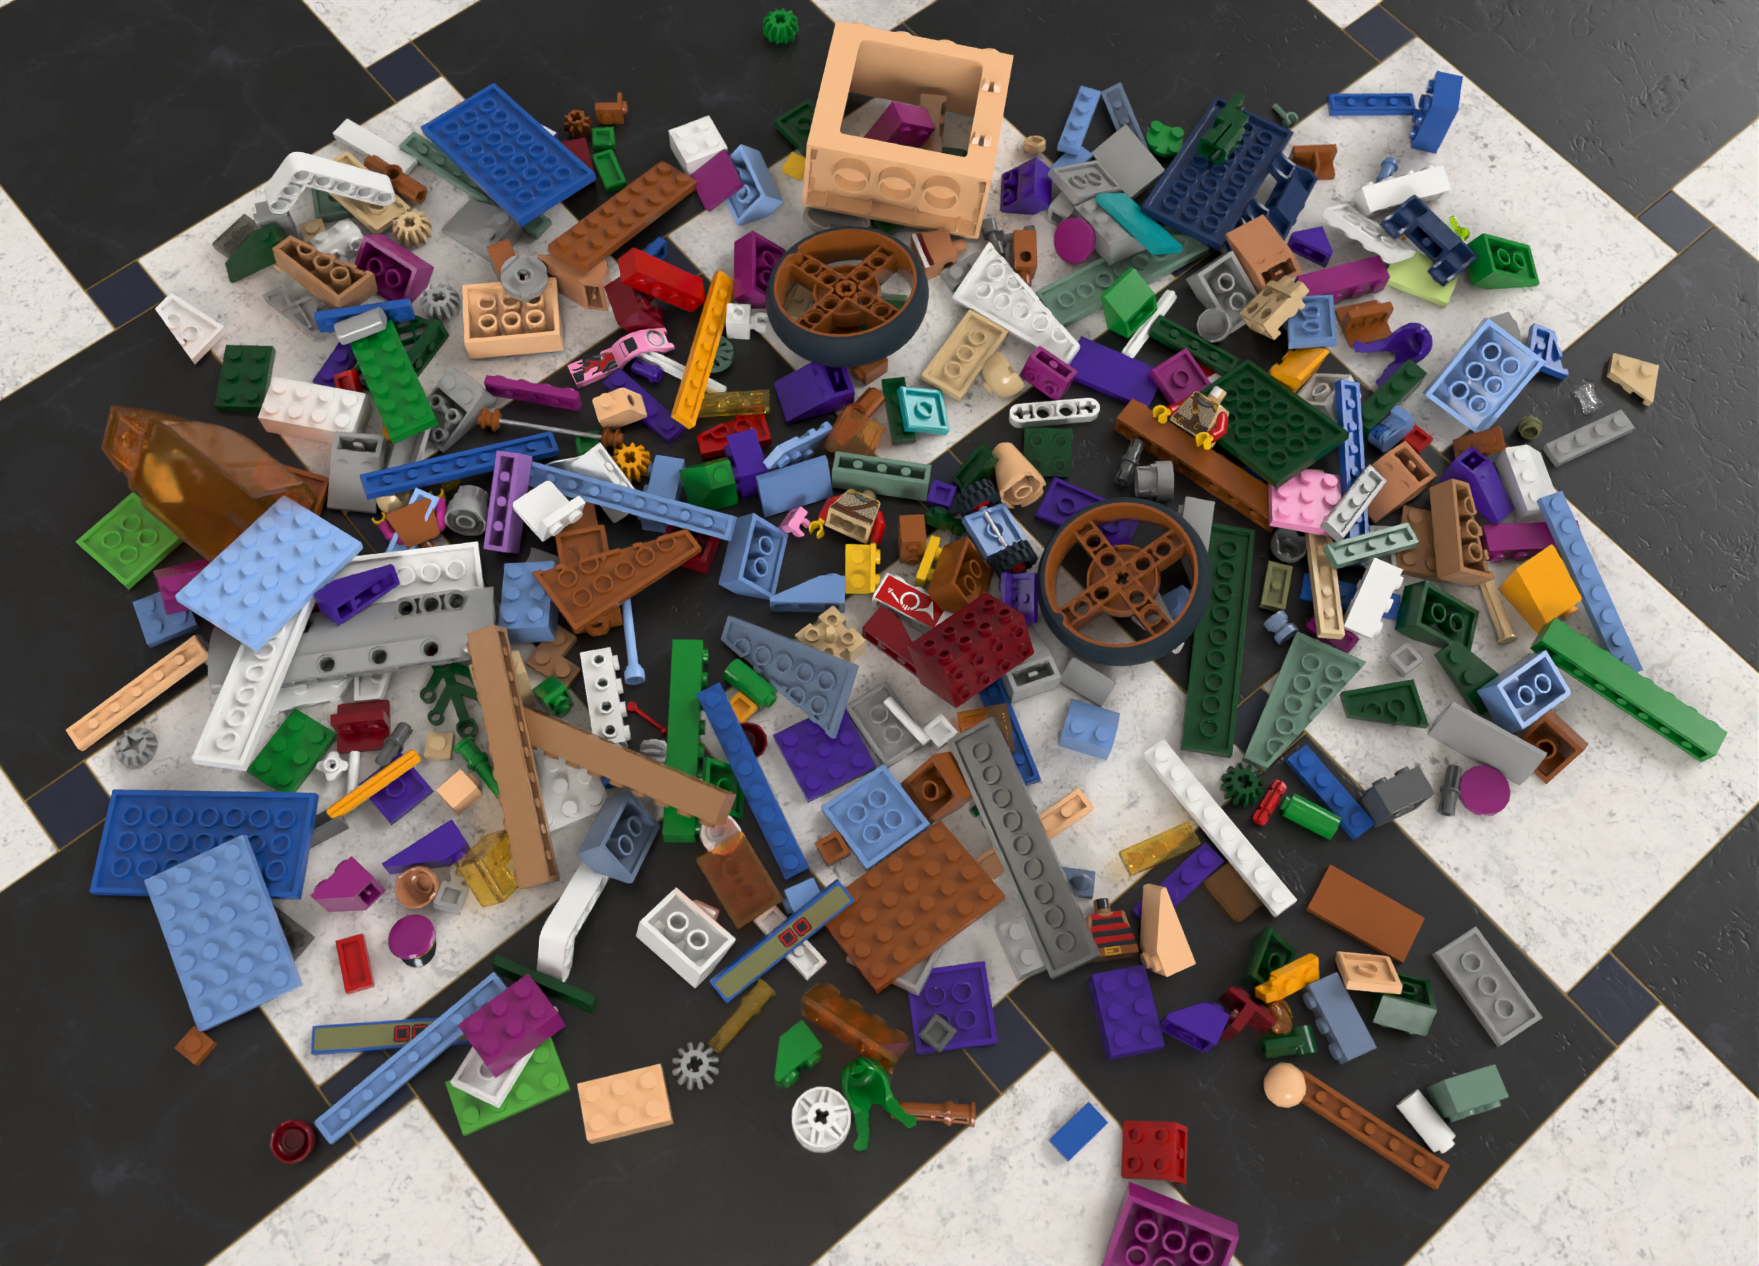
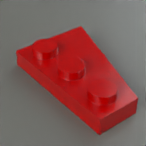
M761 403L754 406V410L746 414L742 412L736 415L735 420L727 424L721 423L697 435L702 460L725 455L724 446H727L726 436L755 429L760 447L772 445V439Z

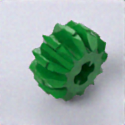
M783 7L779 11L775 8L773 12H767L763 20V33L765 37H768L769 42L776 41L777 45L783 42L787 45L788 40L794 41L795 36L798 35L797 16L793 15L792 10L786 12Z

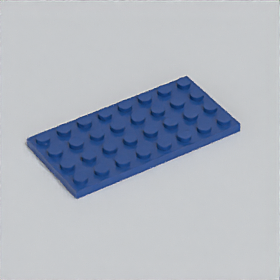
M495 83L421 126L423 134L521 227L596 180L595 173Z
M112 789L90 893L94 895L150 896L144 880L240 835H247L270 898L301 900L319 795L307 792Z

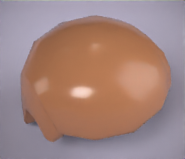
M416 866L398 876L394 891L397 900L405 907L419 909L436 898L440 883L437 875L428 867Z

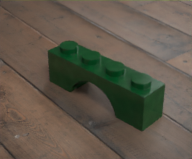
M1410 359L1361 406L1363 442L1368 438L1370 432L1387 417L1390 410L1402 400L1405 401L1419 388L1427 375L1426 371Z

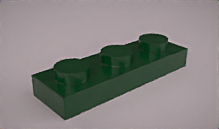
M905 377L881 379L892 445L915 442V432L904 431L897 394L900 386L906 387Z

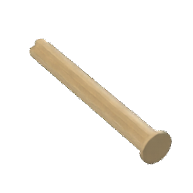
M1493 580L1479 584L1499 637L1498 645H1506L1516 641L1518 637L1513 634Z

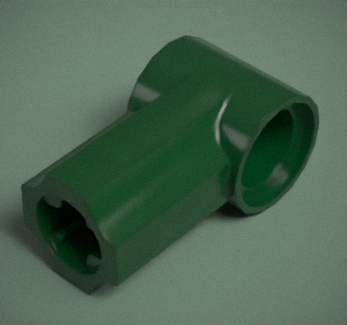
M1311 1025L1290 1028L1285 1032L1259 1036V1046L1264 1060L1286 1056L1299 1058L1318 1053Z

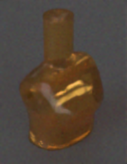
M1281 999L1268 1003L1266 1008L1271 1011L1272 1017L1276 1020V1023L1271 1027L1273 1032L1277 1034L1289 1033L1293 1028L1291 1021L1292 1011L1286 1001Z

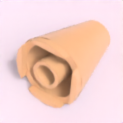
M1003 442L998 444L994 448L993 453L999 458V461L994 465L1001 502L1005 503L1010 509H1015L1014 505L1021 504L1022 507L1032 504L1044 492L1042 488L1044 485L1046 486V482L1043 476L1012 443Z

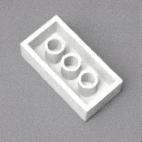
M273 376L258 419L266 432L333 444L336 431L364 434L373 407L366 393Z

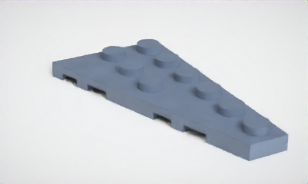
M728 616L721 640L741 658L747 660L755 671L765 676L769 683L793 705L803 710L812 722L822 727L830 738H836L859 665L734 616Z

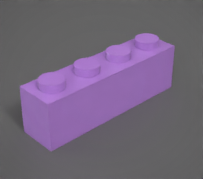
M497 450L483 549L519 554L523 520L513 510V502L528 492L532 456Z

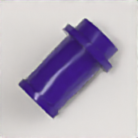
M636 359V362H633L631 368L633 373L648 378L651 383L661 380L663 369H660L659 365L653 366L640 359Z

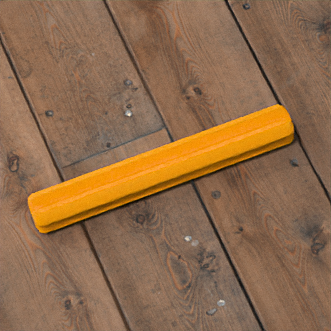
M414 749L409 750L328 807L326 810L327 814L331 819L338 816L343 817L421 761L420 756Z

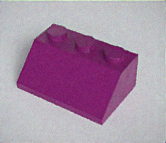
M753 230L734 242L733 300L741 304H750L751 309H766L768 281L772 270L786 252V249Z
M383 234L364 235L354 263L357 269L364 272L368 270L374 273L378 290L377 294L388 301L410 298L411 304L428 287L434 270L432 265Z
M216 557L153 570L166 615L190 610L179 603L175 595Z

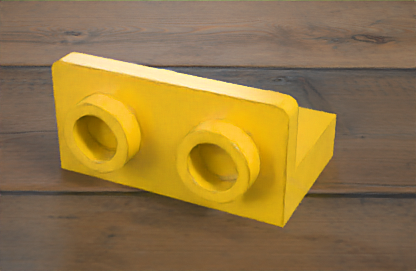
M846 544L845 594L874 595L875 589L879 587L880 574H875V564H880V549H876V544Z

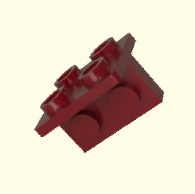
M389 700L345 703L337 706V714L330 715V725L337 732L338 753L346 754L351 751L366 752L383 749L385 738L391 735Z
M1230 986L1217 999L1232 1011L1228 1013L1230 1016L1221 1034V1037L1226 1041L1231 1040L1240 1033L1246 1023L1260 1034L1276 1023L1269 1009L1263 1005H1256L1249 999V994L1239 987Z

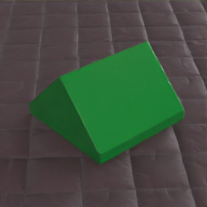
M704 757L702 780L736 794L729 815L734 820L743 819L744 793L730 764L710 757Z

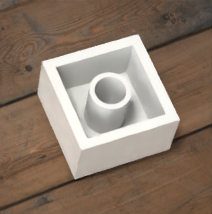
M709 115L669 130L670 147L684 173L688 176L725 149L728 152L725 142Z

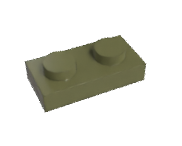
M1272 561L1267 563L1259 608L1275 612L1285 611L1293 566Z

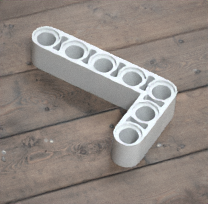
M303 152L289 154L264 188L269 210L274 214H283L289 211L306 187L380 206L390 205L396 199L391 180L388 176Z
M583 861L545 922L539 938L537 971L564 983L572 967L575 937L610 878L593 872Z

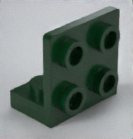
M1022 426V436L1024 437L1023 456L1042 476L1069 477L1073 429Z

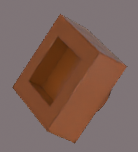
M838 830L815 842V846L827 867L851 855Z
M193 1026L176 1045L175 1049L194 1065L199 1066L218 1043L204 1032L198 1031L196 1026Z

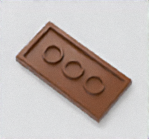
M1331 864L1327 867L1306 908V911L1382 955L1389 956L1391 960L1400 965L1404 962L1425 919Z

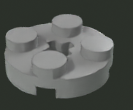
M516 255L506 260L501 267L500 279L502 287L513 298L519 299L522 302H529L540 296L547 288L548 275L546 266L535 256L519 257V255ZM528 274L529 280L522 281L519 275L525 276Z

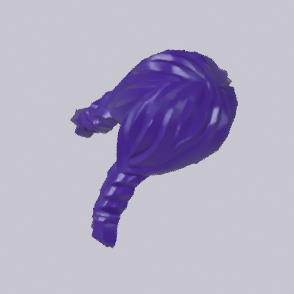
M1407 323L1381 341L1368 344L1355 341L1353 347L1355 352L1371 354L1378 351H1388L1396 354L1395 361L1391 362L1383 371L1381 377L1376 380L1378 387H1381L1408 359L1415 364L1422 361L1431 351L1433 339L1429 333L1430 331L1422 324Z

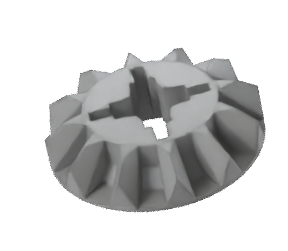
M134 726L133 729L124 730V734L120 738H116L117 743L113 749L116 758L123 765L138 767L146 764L154 757L158 742L154 733L146 727L139 728ZM131 740L139 743L138 750L140 753L131 749Z

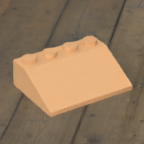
M548 277L546 290L529 302H522L508 295L503 289L501 282L462 285L464 344L470 359L564 351L556 277Z

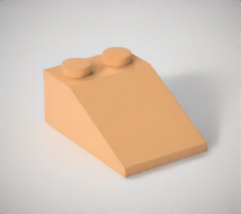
M1146 884L1143 886L1139 945L1142 954H1140L1143 965L1145 964L1146 969L1168 977L1196 963L1166 887Z

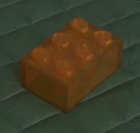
M740 830L693 858L737 929L783 901L782 896L744 833Z

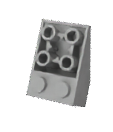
M449 366L427 398L439 425L431 428L428 440L439 450L445 452L478 423L479 412L483 411L485 407L490 409L497 398L465 371Z
M336 431L330 456L328 509L377 513L378 505L375 498L367 500L360 481V474L385 468L390 452L385 436Z
M1032 624L1026 625L1034 654L1000 677L1011 703L1056 689L1061 679L1052 654Z

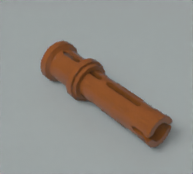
M948 1100V1102L945 1101V1104L898 1101L899 1106L904 1109L905 1113L915 1116L917 1120L941 1121L947 1124V1126H951L952 1123L969 1124L970 1127L975 1128L976 1102L957 1104L953 1103L952 1100Z

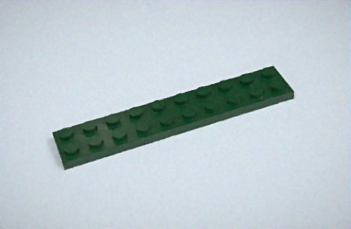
M1212 523L1208 548L1212 569V586L1204 616L1193 631L1180 750L1231 758L1233 755L1255 530Z

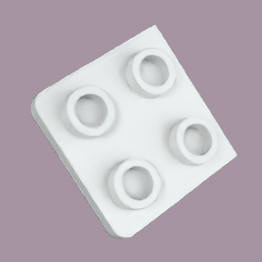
M545 481L513 502V510L543 542L549 537L560 533L570 523L577 522L583 515L582 511L586 502L580 496L569 502L551 481Z

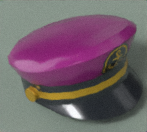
M414 914L403 917L394 924L389 933L388 946L391 953L411 967H422L428 964L436 952L435 928L432 922L425 916Z

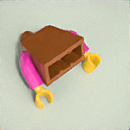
M441 488V494L436 496L440 500L435 511L432 509L427 521L425 520V514L432 502L429 498L421 499L389 514L381 512L383 518L380 521H376L373 517L372 522L381 531L385 539L390 542L396 531L399 535L396 542L398 545L405 544L408 549L418 545L419 549L435 547L433 541L442 537L441 532L446 528L444 518L447 507L444 490Z

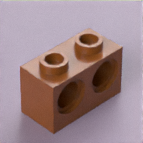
M924 514L899 516L897 541L900 563L916 565L922 562L927 542Z

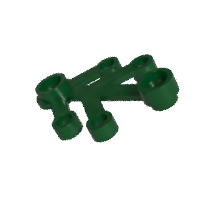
M457 662L450 663L444 668L441 665L432 666L434 672L426 687L420 691L422 701L426 704H431L436 700L437 694L435 690L443 677L446 686L434 709L429 711L427 715L430 724L439 726L444 722L443 713L452 699L459 719L456 725L457 733L462 739L471 735L475 738L479 728L475 720L469 718L461 695L478 702L476 690L457 682L454 676L455 673L469 678L473 684L469 668ZM427 692H432V696L430 698H424V695ZM439 714L440 718L436 721H433V715ZM467 727H472L473 730L471 733H464V730Z

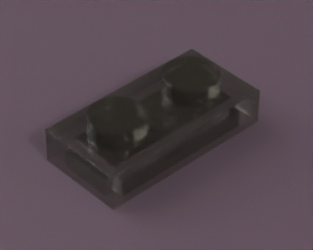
M243 214L212 245L215 250L229 259L254 231L262 227L257 228L255 221L246 214Z

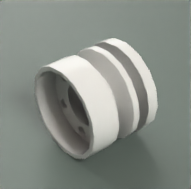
M815 1087L805 1091L797 1099L792 1110V1128L796 1139L804 1148L818 1153H826L837 1149L845 1141L850 1130L851 1111L846 1099L839 1092L829 1087ZM817 1112H820L822 1115L828 1114L826 1124L814 1122L817 1119Z

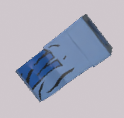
M1398 405L1390 410L1391 414L1380 425L1376 426L1368 436V442L1382 452L1390 450L1414 429L1413 415Z

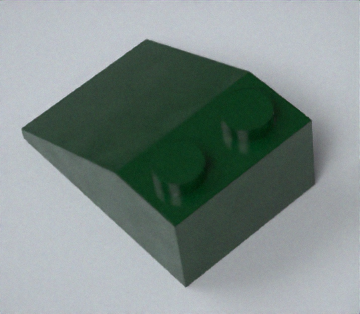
M1425 580L1404 586L1395 630L1412 640L1438 648H1444L1449 643L1458 640L1471 651L1479 611Z

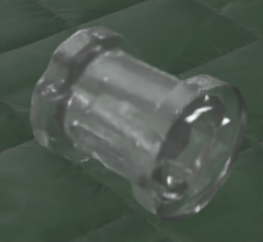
M1593 383L1583 385L1573 393L1575 397L1579 398L1584 414L1595 412L1604 405L1602 400H1599L1595 394Z

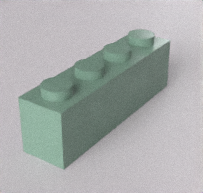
M836 451L832 468V488L853 489L859 492L871 490L874 494L926 501L931 465Z

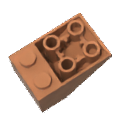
M1264 215L1225 234L1231 250L1234 252L1258 294L1263 289L1268 288L1266 284L1270 280L1278 283L1285 275L1292 279L1302 273L1292 250Z
M538 254L537 258L546 266L548 277H556L560 294L585 309L609 310L610 302L604 286L611 282L607 261L600 262L584 274L552 254Z
M1406 441L1387 452L1371 465L1387 482L1368 505V518L1374 524L1378 523L1426 491L1437 477L1434 471Z

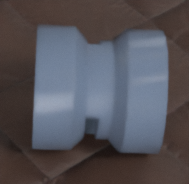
M1284 610L1275 613L1263 624L1268 631L1275 633L1274 639L1278 644L1284 643L1299 630L1294 623H1288V615Z

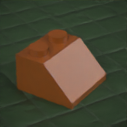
M1552 709L1543 714L1519 737L1547 753L1546 757L1534 771L1546 784L1589 745Z
M951 751L934 754L900 783L930 825L962 808L973 798L958 762Z

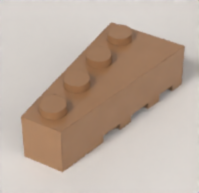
M293 236L287 237L272 248L277 267L331 309L359 306L378 292L374 273L368 270L365 272L359 270L356 265L350 262L346 264L337 260L336 256L330 253L324 254L317 251V247Z
M1449 479L1430 487L1437 578L1469 587L1494 580L1493 571H1488L1486 560L1489 559L1487 549H1482L1479 536L1483 535L1481 526L1474 520L1473 515L1477 514L1469 483Z

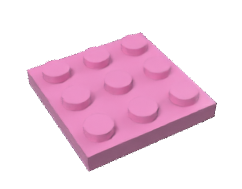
M1305 469L1277 489L1268 482L1269 526L1331 537L1320 525L1341 499L1340 475Z

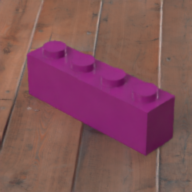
M1380 255L1303 274L1297 276L1294 282L1296 283L1299 280L1306 285L1309 290L1306 296L1333 295L1334 304H1337L1342 300L1357 299L1365 294L1381 292L1384 290L1390 275L1380 259Z
M1546 522L1483 525L1481 528L1483 535L1479 536L1482 549H1487L1489 559L1486 561L1491 563H1499L1504 560L1522 562L1531 559L1551 544L1561 557Z

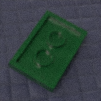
M225 346L215 401L217 411L260 412L271 382L276 353L273 346Z

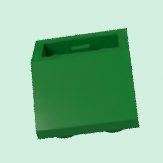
M1132 267L1120 275L1100 295L1107 328L1126 338H1129L1158 310L1155 293Z
M803 1020L780 1036L774 1077L779 1090L783 1086L786 1089L790 1088L800 1079L799 1074L803 1070L811 1071L822 1061L820 1058L823 1055V1046Z

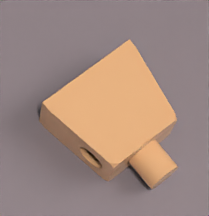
M626 388L603 393L592 400L598 421L604 429L609 426L612 431L648 417L642 396Z

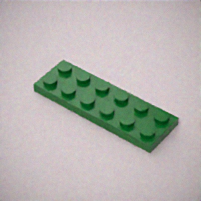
M392 320L387 321L385 330L350 343L393 444L439 425Z

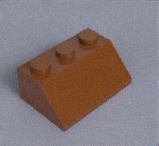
M963 537L943 546L927 593L941 610L956 613L985 592H988L994 570L984 560L969 537Z

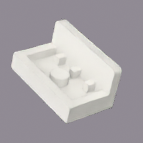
M347 218L337 222L334 227L327 231L318 233L309 242L312 246L317 247V251L335 255L337 260L346 256L348 260L358 254L363 235L360 229Z

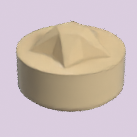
M1030 136L1024 140V151L1027 153L1038 154L1046 149V140L1041 136Z

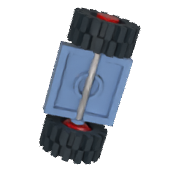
M982 479L981 482L976 481L974 485L970 484L968 485L969 488L961 490L962 493H958L956 495L957 498L954 499V505L963 518L961 522L984 560L991 559L990 565L998 578L1001 579L1002 572L1021 574L1026 573L1027 569H1031L1032 565L1037 563L1038 556L1005 503L999 504L1001 497L993 483L989 479Z

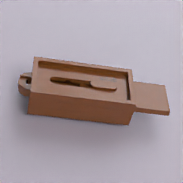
M586 502L582 511V517L577 522L570 523L560 533L555 535L560 564L564 563V565L580 561L581 558L610 550L604 524L598 525L595 504ZM620 605L578 633L574 632V635L587 632L593 637L607 634L611 627L623 625Z

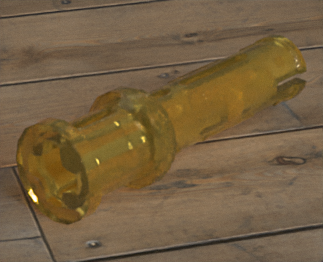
M758 978L756 981L757 985L747 996L741 998V1005L707 1042L717 1054H721V1051L753 1015L756 1016L761 1013L762 1006L770 997L777 995L762 979Z

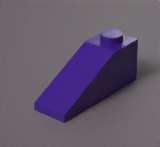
M389 564L336 579L314 593V597L321 613L339 626L400 585V581L395 567Z
M451 819L386 860L382 865L390 875L404 873L406 870L416 866L428 867L429 869L447 867L454 863H462L473 850Z

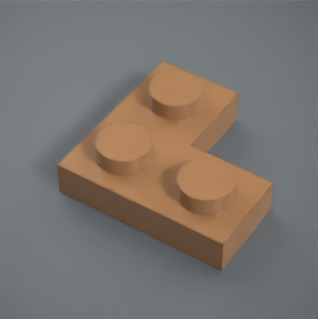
M557 624L556 640L541 642L527 659L526 665L545 678L553 675L564 683L569 690L582 673L580 667L564 658L577 641V637Z

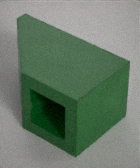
M553 675L531 690L535 700L546 713L556 718L564 717L570 712L571 707L574 706L565 684Z

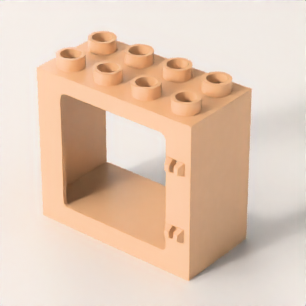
M836 21L807 142L802 206L929 231L946 230L950 235L978 240L993 177L1014 55L1000 53L992 48L978 49L958 45L950 40L938 41L912 36L905 31L892 32L871 28L858 22L846 23ZM848 93L917 106L920 104V94L947 96L946 111L974 117L967 156L960 157L841 133L840 128ZM980 138L984 139V146L978 145Z

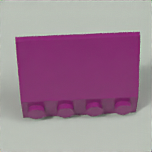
M1129 1182L1120 1204L1101 1266H1229L1239 1240L1237 1223Z

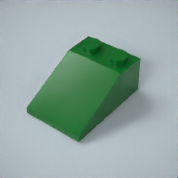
M1482 233L1467 244L1479 256L1468 267L1472 286L1491 290L1533 287L1540 284L1530 245Z

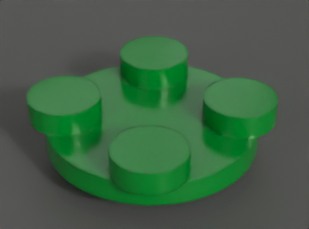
M1153 121L1146 134L1145 142L1147 147L1156 155L1173 157L1177 155L1183 146L1182 137L1184 130L1180 127L1171 128L1159 121Z

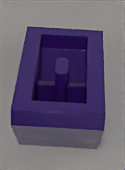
M1322 226L1292 232L1287 243L1293 253L1326 268L1333 254Z

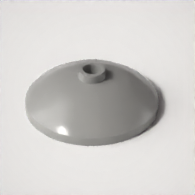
M806 207L803 212L804 222L816 233L844 226L870 228V219L812 207Z

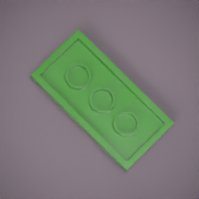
M551 1037L534 1050L500 1108L452 1086L451 1080L445 1082L464 1136L571 1090Z

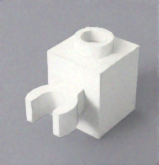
M727 303V338L750 339L751 329H755L760 333L766 332V324H759L761 321L767 322L766 313H757L755 316H752L750 304Z

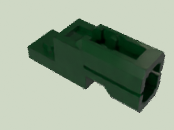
M1239 91L1216 116L1213 128H1209L1200 138L1197 152L1207 159L1218 149L1210 158V161L1217 165H1223L1242 141L1241 136L1244 135L1250 116L1243 113L1245 106L1242 104L1246 95Z

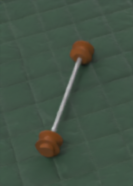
M485 407L478 415V424L481 425L484 431L489 426L493 432H496L501 424L600 439L605 450L608 446H613V449L621 448L622 443H624V434L621 433L620 428H617L615 432H611L610 427L607 426L603 430L602 435L502 419L498 408L492 413L488 407Z

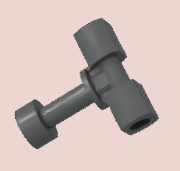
M995 218L983 219L981 230L984 240L989 241L1005 259L1004 248H1006V243L1011 242L1013 233L1005 234L1004 230L998 231ZM1034 225L1024 226L1023 230H1036Z

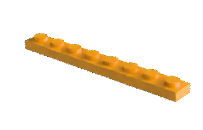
M721 270L713 274L671 413L673 419L688 429H691L696 424L725 325L727 303L731 304L733 297L734 280Z

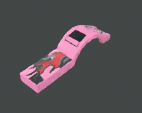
M655 328L632 332L619 339L611 348L567 365L577 388L608 377L619 368L622 370L628 361L640 354L651 351L664 354L674 350L673 343H669L665 336L667 334L666 329Z

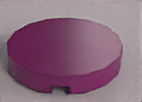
M1077 217L1068 218L1062 221L1056 228L1054 246L1060 258L1068 263L1077 264L1088 260L1092 251L1095 250L1096 235L1094 229L1084 219Z
M1485 765L1474 766L1464 772L1460 778L1458 789L1461 790V794L1458 795L1459 800L1473 814L1493 816L1502 811L1510 800L1511 791L1508 781L1502 773L1492 767Z

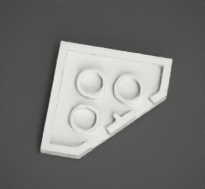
M331 661L327 662L325 671H331L335 664ZM354 678L281 688L269 716L280 714V711L296 708L299 710L316 706V703L325 701L334 702L342 700L354 685Z

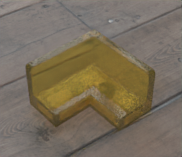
M505 829L484 835L455 864L482 907L505 902L519 887L506 866L512 857L509 853V836Z

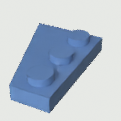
M826 421L821 424L817 431L812 428L802 437L798 438L796 436L778 445L763 463L768 469L776 467L783 468L787 464L794 465L799 461L809 460L814 454L813 450L833 427Z

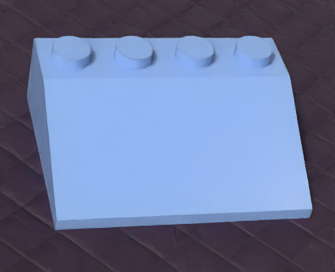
M1484 318L1427 386L1423 394L1477 433L1489 429L1546 361L1489 318Z

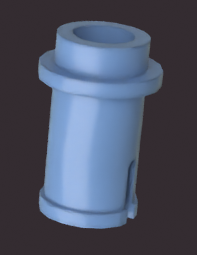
M1388 157L1382 161L1381 171L1376 178V183H1379V181L1386 177L1393 176V173L1398 170V161L1395 158Z

